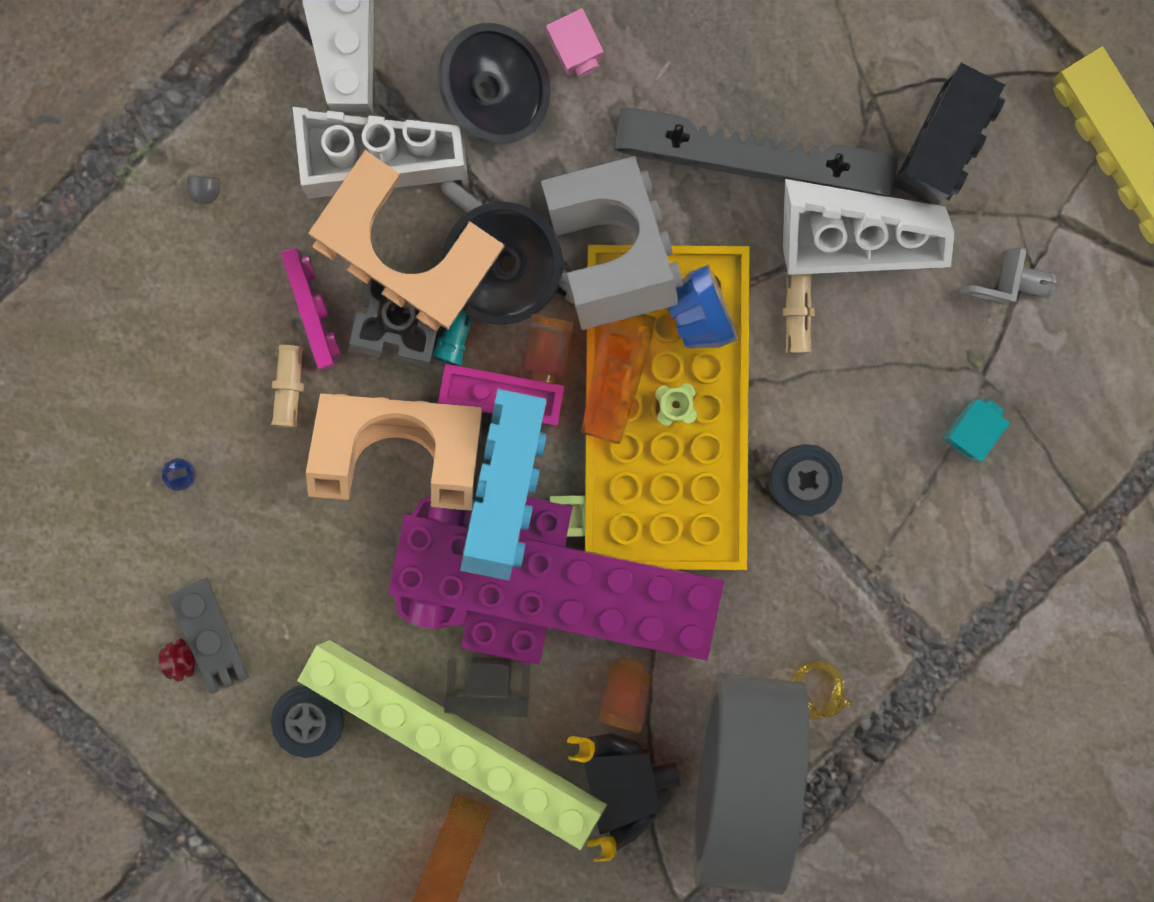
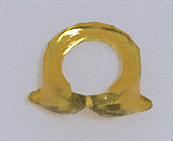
M812 661L804 664L797 670L792 681L802 682L804 675L809 670L816 668L828 671L835 682L834 691L825 711L818 712L816 706L808 697L809 719L833 718L846 707L853 704L845 696L843 677L834 665L824 661Z

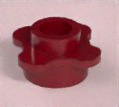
M180 638L176 640L175 644L172 642L167 643L165 648L160 650L159 665L166 678L180 682L183 681L184 676L189 678L194 675L195 658L185 640Z

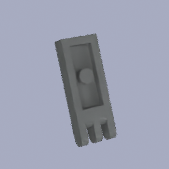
M208 578L168 594L209 692L213 694L220 691L215 678L217 674L220 675L226 688L234 685V679L229 670L233 667L240 681L248 679V671Z

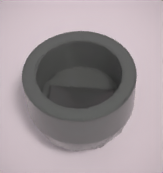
M188 176L187 189L190 198L195 203L201 205L212 203L216 200L220 191V178Z

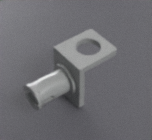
M1016 247L1007 249L1005 252L997 291L972 285L960 287L959 294L999 304L1016 302L1018 291L1049 299L1053 295L1055 287L1048 286V283L1055 284L1057 279L1054 273L1025 268L1024 261L1027 249Z

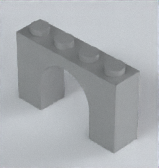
M635 156L541 181L553 230L557 236L597 225L611 224L627 228L638 237L633 247L620 258L567 273L581 330L679 305L676 288L683 286L677 262L669 264L667 256L673 255L667 230L659 232L657 225L663 224L657 200L649 201L648 198L649 194H653L649 173L647 170L640 172Z

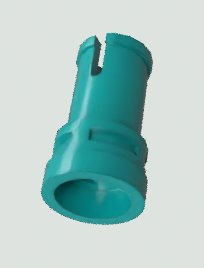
M461 310L448 330L445 328L442 337H438V343L433 348L431 357L441 362L461 367L463 352L466 350L464 344L474 317Z

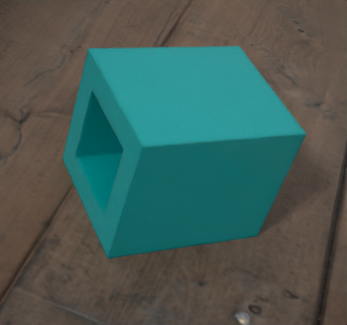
M984 398L983 401L973 399L967 403L942 437V440L973 463L982 462L1007 429L1010 422L1002 417L1005 411L995 402L988 398Z

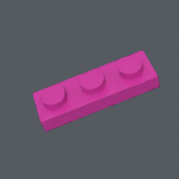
M296 247L280 252L317 368L324 371L337 367L338 364L335 357L341 355V350L335 333H327L323 318L328 317L329 313L322 294L315 295L311 280L317 277L309 255L302 256L301 251Z
M445 364L438 404L482 407V412L493 414L497 390L501 389L546 399L542 423L558 426L565 386Z

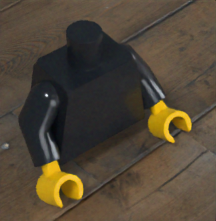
M614 733L587 738L571 736L567 739V743L579 744L580 748L576 756H568V759L584 763L591 795L607 804L597 823L599 834L606 833L605 836L593 837L587 841V847L599 844L602 847L601 855L598 858H594L593 861L607 862L614 858L616 851L636 840L655 821L656 812L661 810L657 791L681 786L676 762L652 767L648 749H642L638 742Z

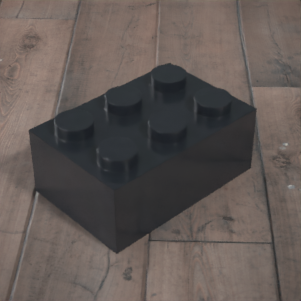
M961 62L945 79L895 178L894 187L928 204L938 205L944 199L949 201L953 194L957 195L968 176V173L963 171L965 164L968 165L972 157H977L986 141L987 136L981 134L983 128L986 129L990 121L994 122L1005 103V99L1000 97L1005 84Z

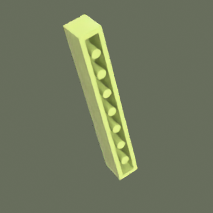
M330 640L316 645L297 680L579 850L582 849L607 807V804Z

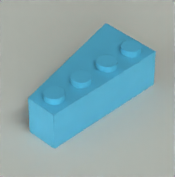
M501 389L497 390L460 571L509 580L512 567L521 568L525 543L518 542L520 529L528 530L533 506L525 505L527 493H535L540 469L533 468L535 456L542 457L547 433L540 432L546 399Z

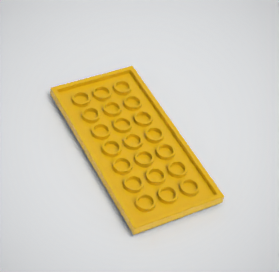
M588 245L587 268L616 260L626 254L633 245ZM671 246L673 255L667 256L669 264L677 262L682 279L690 272L709 265L730 312L738 341L718 348L687 349L682 338H680L676 329V321L672 318L668 307L587 329L585 551L675 570H747L750 246ZM685 383L692 385L695 389V395L692 399L693 408L697 411L696 420L690 424L684 421H674L668 426L659 423L657 415L660 412L659 401L655 398L656 390L663 385L668 388H680ZM679 401L672 403L673 408L677 409L680 407Z

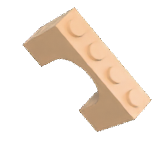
M365 150L308 234L316 240L312 247L332 261L338 255L349 262L351 265L347 271L364 283L368 284L371 278L385 287L381 294L402 308L408 302L420 311L416 318L433 330L437 331L440 325L448 330L503 250L504 245L469 222L443 261L433 269L419 274H404L387 267L379 260L373 250L371 229L377 213L401 180L400 173Z
M320 394L306 469L308 497L349 500L354 468L361 452L376 441L397 437L410 439L421 444L431 453L434 459L431 479V507L472 511L482 435V407L437 404L427 401L390 400L384 397L367 398L346 394Z

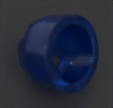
M172 459L164 465L162 470V480L172 490H186L193 485L196 479L195 467L186 459ZM186 468L188 475L169 480L168 473Z

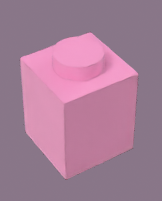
M583 8L546 25V35L567 78L574 74L581 78L591 74L600 67L598 62L603 60L604 51Z

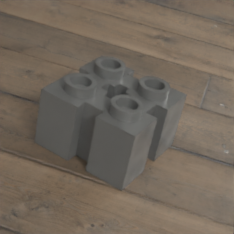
M371 278L368 284L363 282L358 305L368 307L367 314L356 312L348 352L380 359L382 349L397 353L395 363L427 370L437 331L427 329V325L416 318L420 311L408 302L401 308L383 296L381 293L385 287ZM395 310L403 312L402 318L408 319V322H402L400 326L391 324V320H388L386 316H392Z

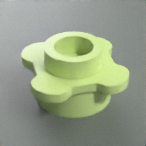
M685 383L680 388H668L663 385L656 390L655 398L659 401L660 412L657 415L659 423L668 426L674 421H684L690 424L696 420L697 411L693 408L692 399L695 395V389L692 385ZM679 401L680 407L675 409L672 403Z

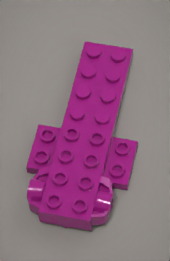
M427 496L420 500L413 513L407 512L404 514L388 594L395 596L397 614L409 624L430 629H441L450 625L465 626L461 649L540 665L547 628L708 661L724 580L565 547L572 505L527 496L525 505L533 506L528 530L520 529L518 542L525 543L521 568L512 567L509 580L460 571L472 516L471 510L431 507V496Z

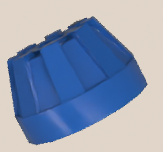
M709 265L687 274L682 279L683 286L676 288L679 305L668 307L672 318L676 321V329L687 349L718 348L738 341L730 312Z

